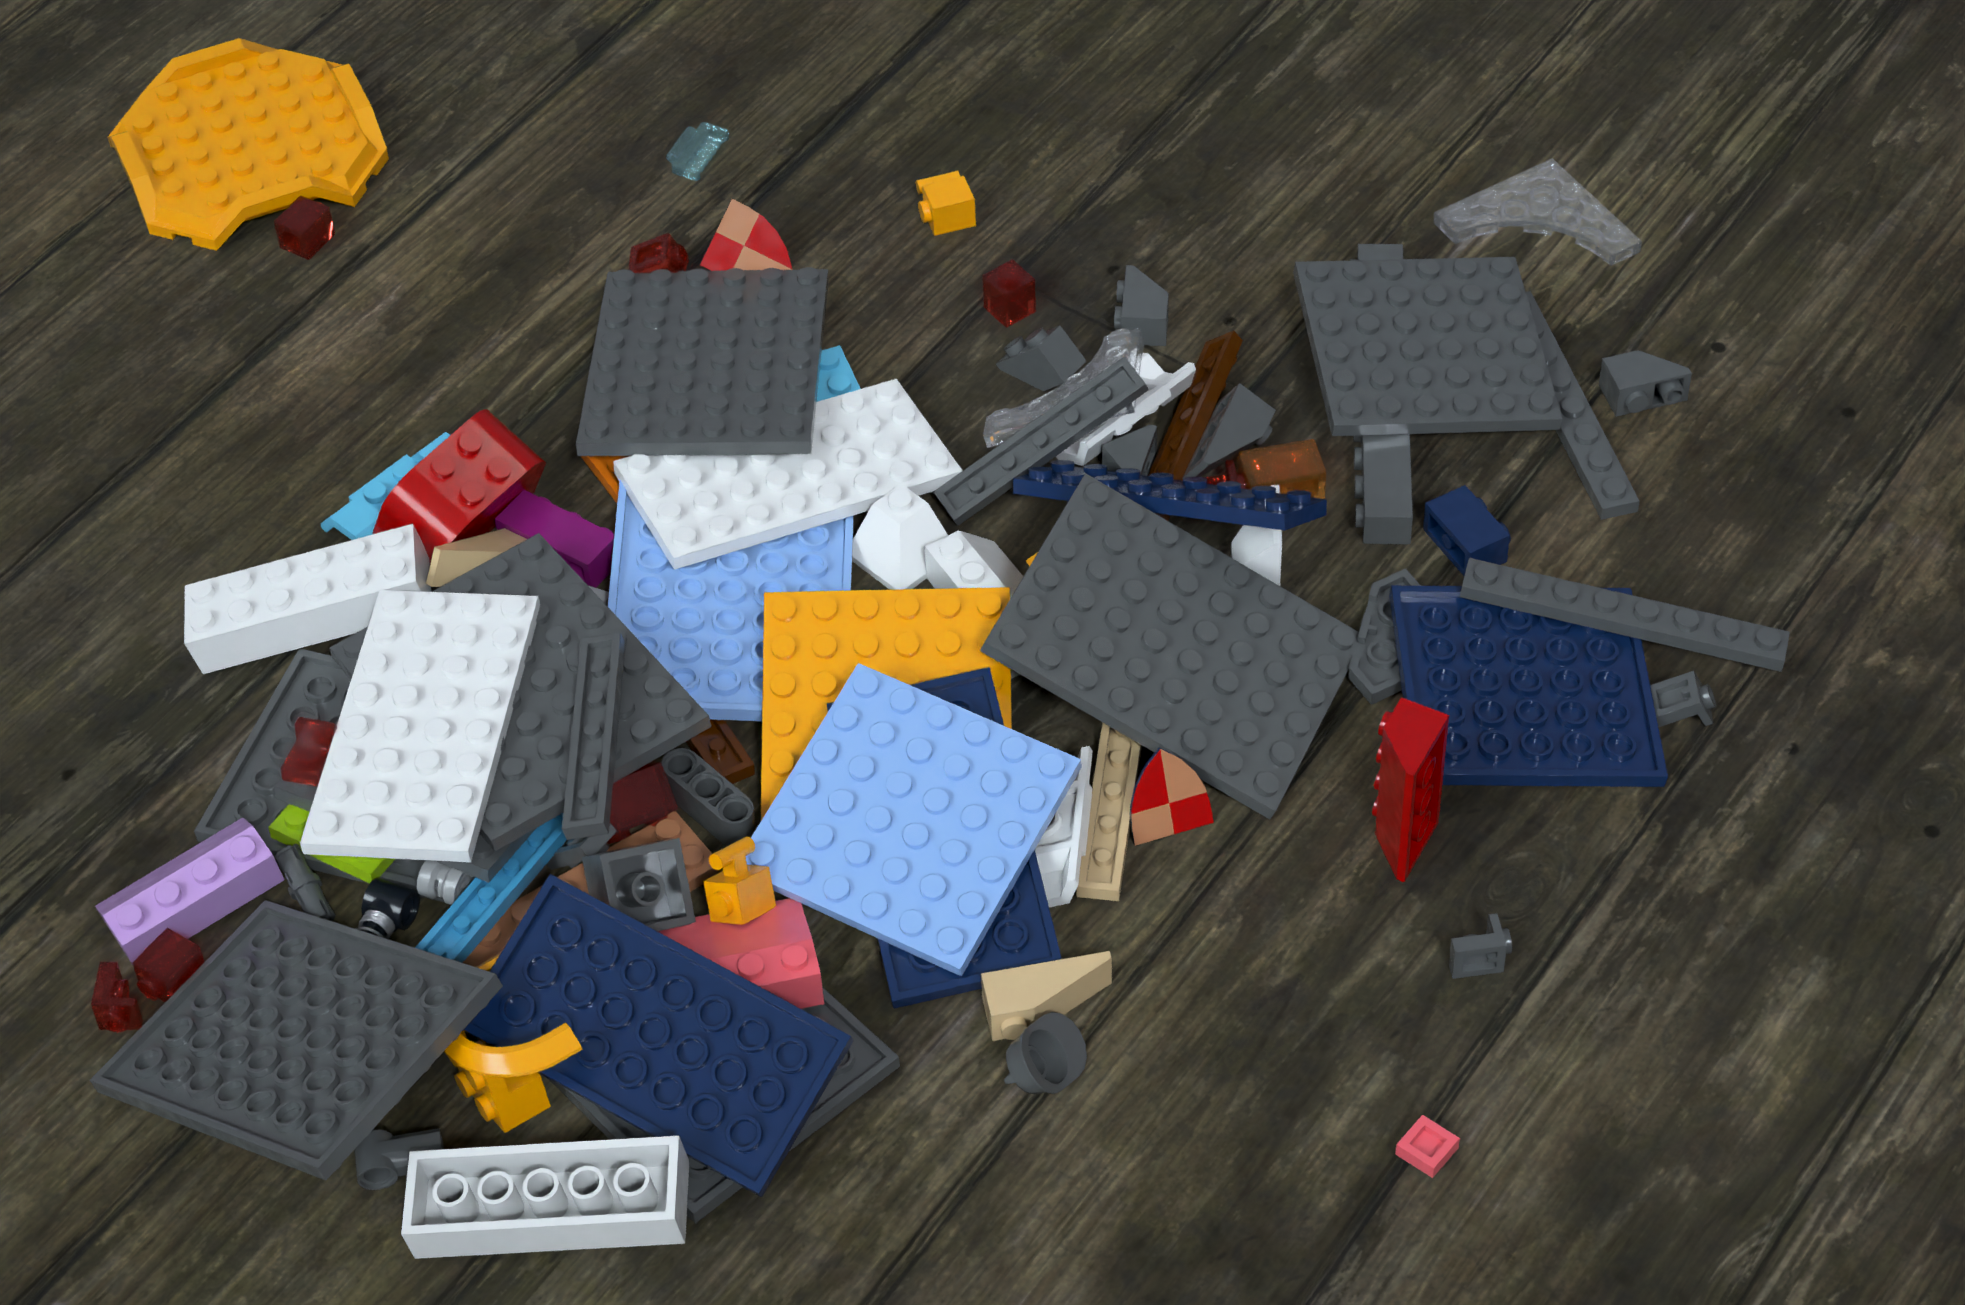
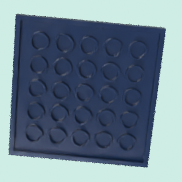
M1391 585L1389 599L1403 698L1449 715L1442 785L1665 787L1668 774L1641 639L1461 598L1462 586ZM1603 588L1632 595L1631 588Z

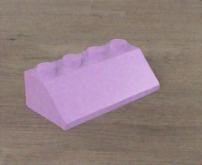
M241 818L97 904L95 907L131 964L137 970L284 881V877L273 854L256 829L247 820Z

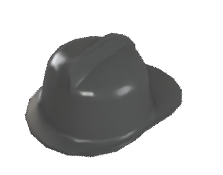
M1051 1012L1041 1016L1029 1025L1008 1047L1006 1062L1010 1073L1003 1079L1005 1084L1016 1083L1019 1088L1029 1094L1043 1092L1056 1094L1061 1092L1078 1078L1085 1069L1087 1060L1086 1044L1080 1030L1071 1019L1061 1013Z

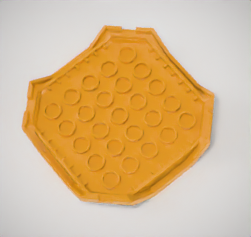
M241 38L172 58L146 87L108 136L110 147L115 148L134 190L149 234L172 240L176 237V234L192 239L193 245L216 251L243 222L318 198L355 207L367 190V180L371 175L377 176L389 159L387 147L372 106L350 64L342 65L314 56L271 48Z

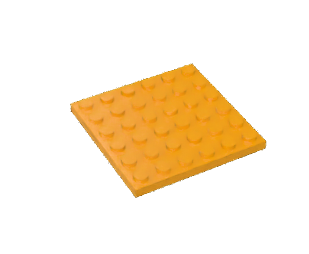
M1010 587L764 592L761 820L827 715V703H832L836 700L858 663L908 685L990 667L1004 726L1012 729L1011 669L980 651L1010 600Z

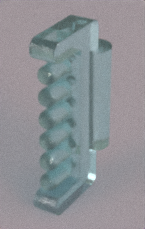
M702 122L697 129L690 126L686 127L666 155L667 160L672 163V173L695 181L700 180V172H703L704 167L708 166V161H711L713 158L712 155H715L716 150L720 149V144L729 140L728 129L707 122Z

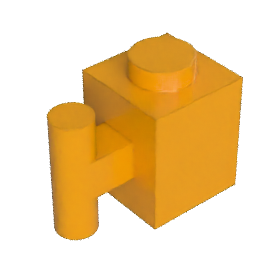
M959 171L916 180L918 194H923V201L918 202L920 217L923 223H929L934 236L976 226L975 198L965 177L960 176Z
M744 837L709 856V863L713 869L720 870L723 868L722 872L703 881L711 922L744 925L776 906L769 866L747 865L745 856L755 851V843L750 837Z

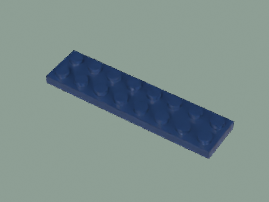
M1071 460L1052 461L1051 467L1029 468V474L1013 478V494L1069 501L1086 473L1153 513L1284 531L1327 515V499L1312 498L1309 491L1294 490L1288 491L1287 494L1276 493V488L1272 486H1255L1250 490L1241 488V483L1234 481L1219 482L1217 485L1207 484V479L1203 477L1184 478L1183 481L1173 480V474L1152 473L1150 476L1140 475V470L1132 468L1118 469L1116 472L1107 471V466L1102 464H1089L1081 468L1074 467V461Z

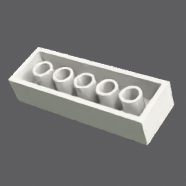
M413 524L185 585L184 644L202 674L355 634L368 627L379 590L431 592V586L426 584L430 568L428 554Z
M679 1136L409 1151L401 1235L415 1259L685 1244L689 1159Z

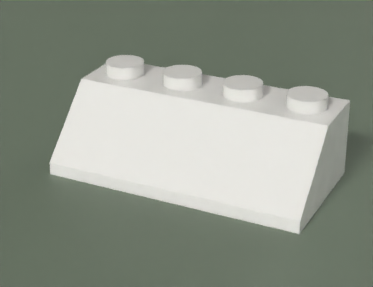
M956 531L925 546L926 575L935 589L1010 587L1011 599L1023 578V575L992 540L963 531ZM1011 669V679L1020 675Z

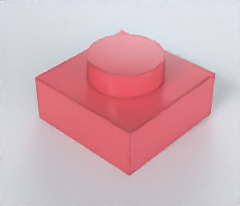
M1422 1115L1396 1144L1395 1155L1433 1178L1458 1150L1460 1138Z

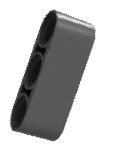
M677 748L664 755L661 765L666 795L670 800L725 846L744 837H752L756 830L753 802L749 797L689 749Z

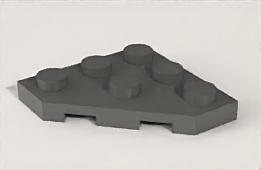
M1406 568L1372 583L1369 601L1357 638V642L1361 644L1355 655L1352 656L1348 678L1371 705L1402 691L1389 594L1391 585L1421 586Z

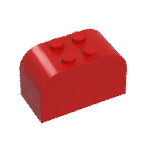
M488 409L481 410L445 439L397 483L381 506L372 534L413 524L422 540L431 564L434 547L491 532L496 527L495 518L523 490L532 494L535 492L546 462Z

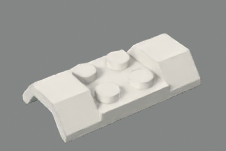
M1141 354L1130 364L1146 383L1149 390L1058 454L1056 458L1058 460L1074 461V464L1084 466L1102 452V445L1112 441L1113 435L1118 436L1127 433L1138 420L1145 415L1154 413L1158 410L1159 405L1165 406L1191 386L1196 371L1194 363L1188 362L1172 374L1164 372L1150 354Z
M1090 746L1081 748L1077 758L1081 759L1082 768L1035 848L1049 907L1069 904L1079 884L1081 856L1086 855L1093 790L1089 784L1093 752Z

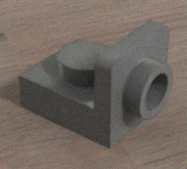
M1694 671L1650 685L1658 727L1697 714L1705 726L1714 724L1711 709L1716 707V700L1709 684L1702 685Z
M1497 913L1488 914L1486 934H1469L1451 939L1449 968L1452 979L1504 972L1506 954L1512 953V941L1509 929L1501 927Z

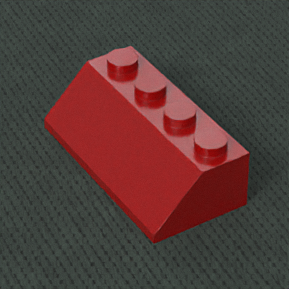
M1402 697L1393 712H1385L1379 725L1378 735L1383 736L1377 752L1376 762L1381 765L1374 782V789L1378 790V796L1373 805L1372 815L1376 816L1375 835L1396 879L1405 882L1439 823L1449 715Z

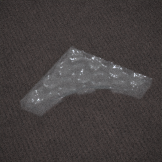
M1553 158L1434 212V224L1455 244L1480 235L1498 233V227L1523 226V232L1551 236L1553 231L1572 236L1576 238L1575 244L1590 250L1610 266L1641 252L1642 241Z
M1122 328L1111 332L1108 336H1104L1102 345L1093 359L1081 371L1068 377L1065 383L1028 403L1012 409H1000L986 416L983 437L987 448L1000 445L1123 356L1127 358L1140 376L1144 347L1141 329L1129 330ZM1136 400L1110 418L1134 413Z

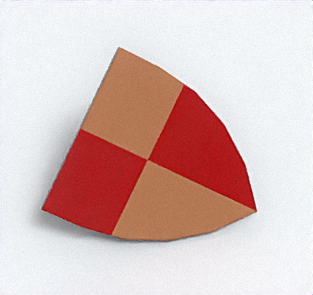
M731 199L700 265L711 271L732 268L742 270H764L767 268L793 270L787 248L776 229L765 217L750 207Z
M1160 747L1144 766L1134 787L1130 804V826L1135 846L1214 823L1206 787L1197 773L1179 756Z

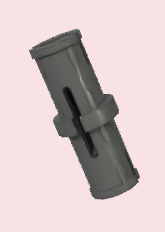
M298 844L288 845L279 850L274 858L290 886L288 887V892L291 898L298 901L304 913L333 921L336 915L320 887L322 886V881L319 875L313 873L308 866Z

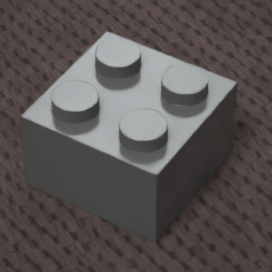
M680 838L661 840L582 857L588 892L592 897L655 931L696 922Z

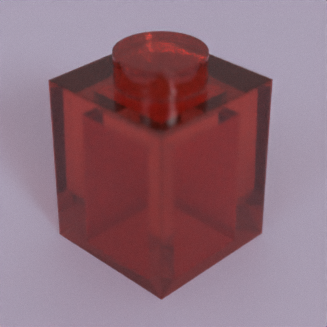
M299 196L274 221L280 248L307 260H310L335 235L330 208L321 202H315L303 196Z
M1013 259L982 275L984 308L1006 328L1036 312L1035 279Z
M166 928L132 963L138 978L137 986L149 999L154 1001L160 999L166 1002L204 963L200 946Z

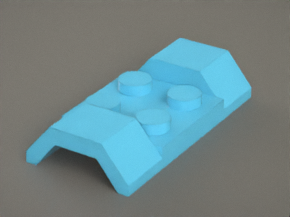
M447 432L443 433L412 457L406 454L349 496L350 502L320 523L322 530L328 532L332 528H336L351 540L373 535L381 506L392 489L414 466L447 439L450 434Z

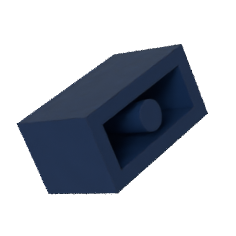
M1466 485L1425 503L1423 530L1463 576H1465L1469 558L1499 565L1507 562L1509 543L1511 541L1507 527L1493 517L1487 510L1484 501L1479 497H1475Z

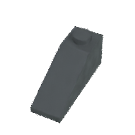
M1239 383L1218 402L1182 479L1201 477L1242 455L1254 444L1258 446L1263 444L1272 432L1273 427L1269 424L1276 410Z

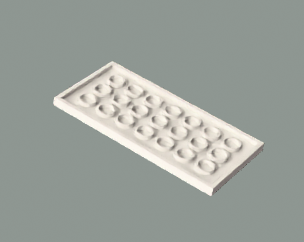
M897 379L816 402L811 454L649 456L634 454L613 461L614 474L623 483L627 490V495L674 570L867 512L873 503L899 484H903L918 496L936 491L963 471Z
M379 590L300 841L303 854L453 862L472 861L501 755L500 747L503 736L505 739L513 711L512 704L516 690L518 691L525 668L524 661L528 647L531 646L537 624L536 619L540 608L538 596Z

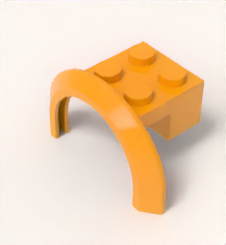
M500 954L476 967L490 972ZM564 1023L537 1039L507 1047H491L480 1040L474 1043L468 1040L465 1032L462 1031L459 1037L444 1052L452 1064L458 1067L459 1073L455 1074L454 1078L466 1098L473 1096L475 1104L485 1121L489 1122L493 1119L501 1130L506 1133L551 1107L541 1075L538 1072L564 1061L583 1049L567 1023Z

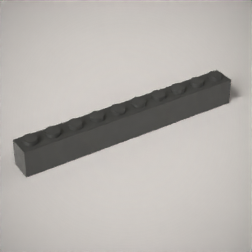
M1358 244L1357 259H1350V261L1403 259V244ZM1410 434L1353 436V442L1361 443V447H1354V470H1361V475H1355L1354 497L1355 499H1362V504H1356L1355 528H1363V544H1411L1413 511Z

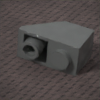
M1126 265L1125 280H1118L1117 303H1122V306H1115L1114 329H1121V344L1166 346L1169 293L1135 266Z
M1059 325L1046 331L1041 327L1031 333L1026 339H1023L1022 336L1015 338L1005 346L1004 351L1006 354L996 365L1001 371L1042 391H1046L1064 384L1087 360Z
M1637 350L1602 358L1599 387L1617 417L1687 401L1692 373L1685 366Z

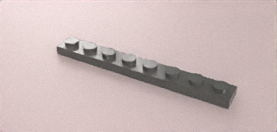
M1531 291L1526 292L1563 418L1560 430H1556L1580 480L1601 520L1638 512L1640 501Z
M1473 558L1468 560L1460 592L1461 598L1782 672L1790 634L1789 631Z

